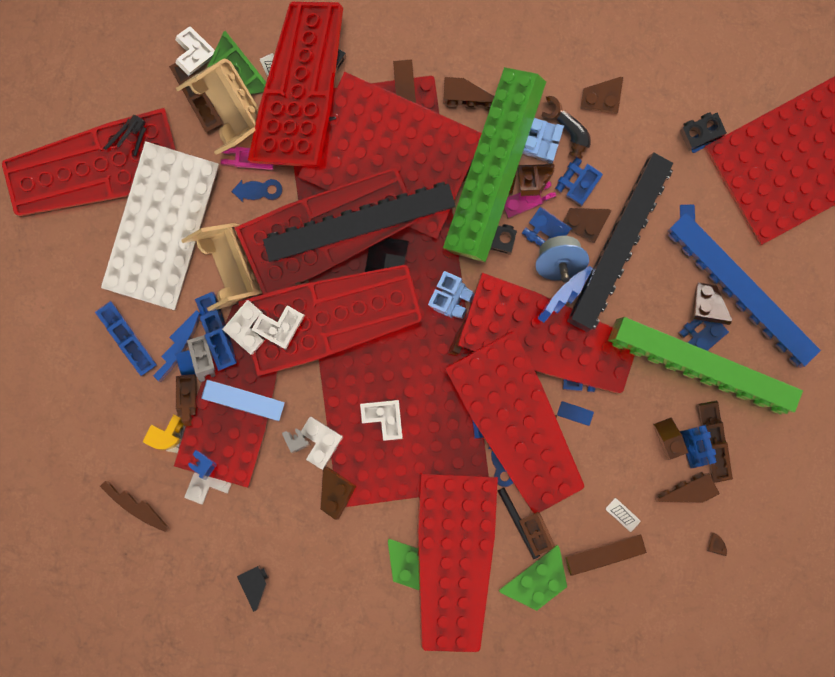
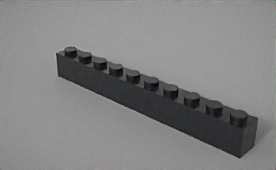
M655 152L647 157L567 322L585 332L597 327L600 321L598 316L600 312L603 313L608 305L606 300L615 291L616 285L614 284L617 278L620 279L624 272L622 267L625 262L630 260L633 253L631 249L633 245L636 246L641 237L639 233L641 229L646 227L649 221L647 216L649 212L652 213L657 205L655 200L664 191L665 186L663 184L665 180L670 178L673 172L671 169L673 162Z
M445 182L434 184L433 189L426 190V187L415 190L413 195L408 196L407 193L397 195L396 200L389 201V198L378 201L376 206L371 207L370 204L363 205L356 212H352L351 209L341 212V216L336 218L333 215L323 217V221L316 224L315 221L304 223V227L299 229L296 226L285 229L286 233L278 234V232L267 234V238L263 239L268 260L269 262L278 261L455 208L456 205L449 184L445 185Z

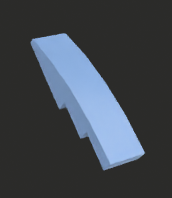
M206 380L201 399L276 421L280 420L285 403Z

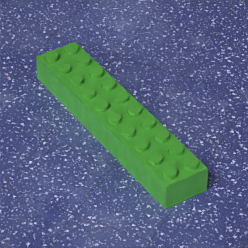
M504 67L443 246L449 252L486 262L546 85V81L540 75Z
M626 317L616 319L608 341L612 342V346L618 349H629L631 354L641 357V355L647 356V360L652 363L666 364L665 368L669 370L683 371V375L686 377L700 378V382L709 386L717 385L719 386L718 389L723 392L736 393V397L743 400H754L753 404L760 407H771L770 411L780 415L782 413L795 412L803 390Z

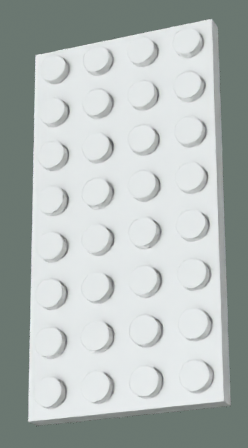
M145 141L101 288L172 310L176 309L196 241L182 243L181 240L201 227L219 168L218 163Z

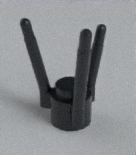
M132 115L131 119H128L125 125L104 146V149L107 150L127 129L117 143V147L122 145L130 132L135 135L139 132L133 153L136 156L143 135L147 130L144 128L146 122L140 117Z

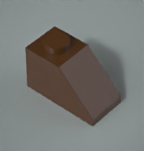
M672 417L653 424L667 460L688 453L683 437Z

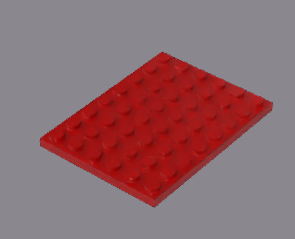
M344 72L332 98L330 117L335 116L336 120L328 122L320 166H302L298 177L326 190H330L396 168L408 195L415 194L417 189L426 187V190L434 188V184L445 182V185H450L455 201L473 161L482 133ZM451 209L418 218L416 223L408 227L438 239Z
M835 76L705 146L760 246L835 206Z

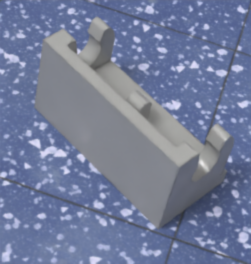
M205 336L187 340L198 380L200 382L205 381V375L209 374L211 377H215V368Z
M295 429L297 435L292 436L287 431L282 433L291 453L311 445L298 429Z

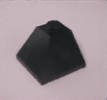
M386 238L369 247L365 272L405 265L409 241Z

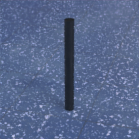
M504 487L498 490V493L533 560L540 557V555L535 557L519 522L521 518Z

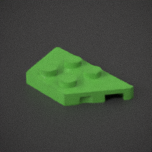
M224 31L207 68L222 59H228L235 67L251 95L264 92L266 81L228 33Z
M388 539L393 582L419 590L418 548Z
M556 545L552 550L548 551L499 589V592L536 611L567 588L560 547Z

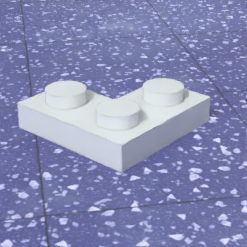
M188 27L176 36L175 40L187 51L177 58L176 64L188 76L211 60L215 50L191 27Z
M247 300L222 330L250 355H253L265 341L259 334L252 331L251 328L257 321L260 313L263 314V312Z
M286 306L278 322L260 313L252 331L287 349L305 315L289 306Z
M399 400L360 404L362 423H382L383 441L403 439Z
M309 417L301 433L316 444L306 460L323 470L343 439V436L313 417Z
M194 472L184 498L203 505L210 487L228 494L232 483L212 477L204 480L198 477V473Z

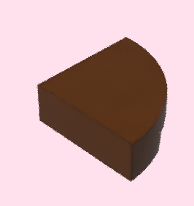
M711 532L707 551L727 556V548L724 541L719 535Z

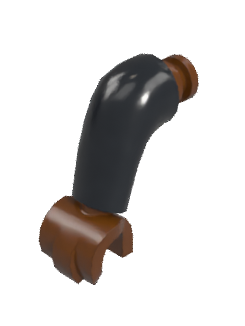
M546 96L547 102L555 103L556 109L551 114L542 112L541 116L548 119L557 118V121L564 125L565 130L571 137L570 142H573L571 147L573 151L569 152V154L582 159V152H585L586 147L590 148L591 137L588 130L567 111H562V104L557 98Z

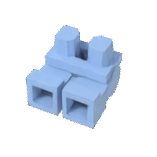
M534 118L522 154L553 164L564 125H555Z
M444 271L437 285L439 290L435 289L428 305L435 311L450 318L454 316L463 319L467 309L459 304L462 299L471 302L474 292L462 283V278Z

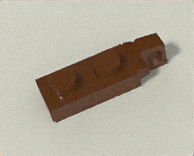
M195 374L176 376V411L178 417L181 416L184 427L192 426L191 415H196Z

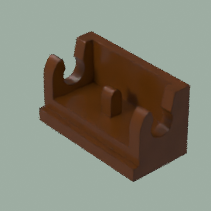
M539 512L519 521L535 557L555 547Z

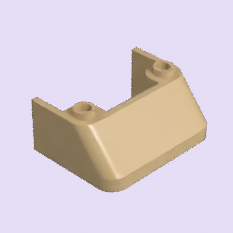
M228 59L218 61L176 87V90L179 91L190 86L191 90L198 95L205 92L223 121L224 126L220 128L219 134L224 144L214 151L216 155L237 145L255 131L259 108L235 67Z
M237 223L201 228L181 240L182 243L196 241L202 253H212L225 288L219 290L217 294L219 302L208 307V311L227 308L238 304V301L262 294L234 228L239 226Z

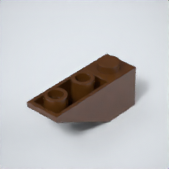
M444 78L443 104H447L449 107H458L459 104L466 105L468 108H477V105L485 106L486 109L491 108L494 95L465 78Z
M699 472L692 476V481L686 483L684 480L675 485L676 489L672 491L666 489L658 494L659 497L655 501L703 503L720 493L710 474Z

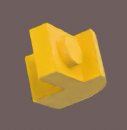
M173 414L165 431L151 425L143 443L160 450H169L176 447L182 440L175 436L183 428L181 417Z

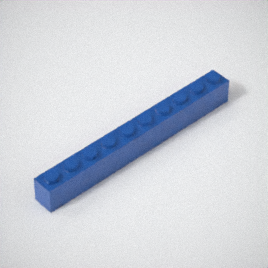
M687 213L668 230L670 239L675 243L678 242L683 247L682 251L688 257L692 256L696 260L695 264L702 271L704 269L707 271L709 279L715 284L718 283L723 288L722 292L728 298L732 297L736 301L735 305L742 312L745 311L750 316L749 320L754 325H759L763 329L762 333L768 339L772 338L777 343L775 345L777 349L782 353L785 352L790 357L789 361L794 366L805 367L821 351Z

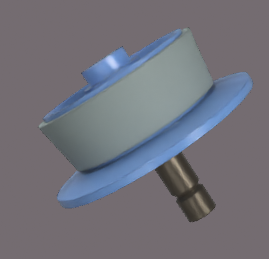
M570 236L553 237L541 245L539 249L540 256L536 260V270L539 275L546 279L568 282L574 275L587 268L589 255L581 248L580 242Z

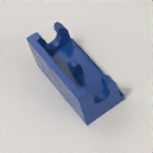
M195 450L193 456L199 459L200 462L198 461L197 465L188 463V465L199 474L198 477L207 480L217 464L201 452Z

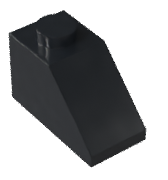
M260 565L237 576L253 612L259 609L268 584L266 579L269 578L265 568L261 569Z

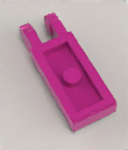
M236 147L221 152L224 154H236L235 160L222 159L220 161L221 165L273 170L274 166L273 164L250 163L248 161L250 148Z
M551 182L547 183L544 190L552 186ZM517 193L507 198L504 206L505 213L509 219L555 198L556 193H549L542 198L540 195L521 196V193Z

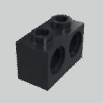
M711 112L701 116V120L696 122L690 120L684 123V127L680 130L688 151L713 142L727 133L718 112L715 114H711ZM707 123L714 124L715 130H709L707 128ZM695 130L698 133V138H692L689 131Z
M507 224L498 226L490 250L511 255L517 230H514L513 226ZM507 234L510 237V242H501L500 236Z

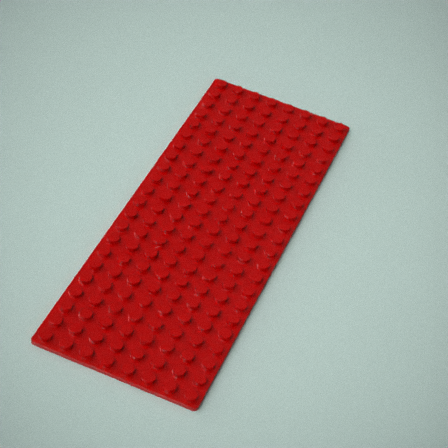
M433 76L414 78L416 104L439 114L435 78ZM395 80L371 83L396 94ZM333 88V96L337 88ZM294 166L298 200L328 191L299 178L298 175L302 166ZM453 209L450 210L438 239L410 227L388 237L409 241L405 265L410 269L422 314V321L319 359L327 427L343 436L331 457L333 471L356 486L346 507L418 498L420 474L489 477L484 437L475 438L473 420L445 370V367L472 353V351L464 348L456 356L448 353L458 330L467 316V312L463 319L454 316L450 318L435 311L428 305L435 289L439 290L437 285L444 271L462 278L459 255L443 248L453 220ZM369 248L331 269L308 279L309 283L364 273ZM462 299L459 305L466 308L465 300ZM399 400L403 439L383 441L382 423H362L360 404Z

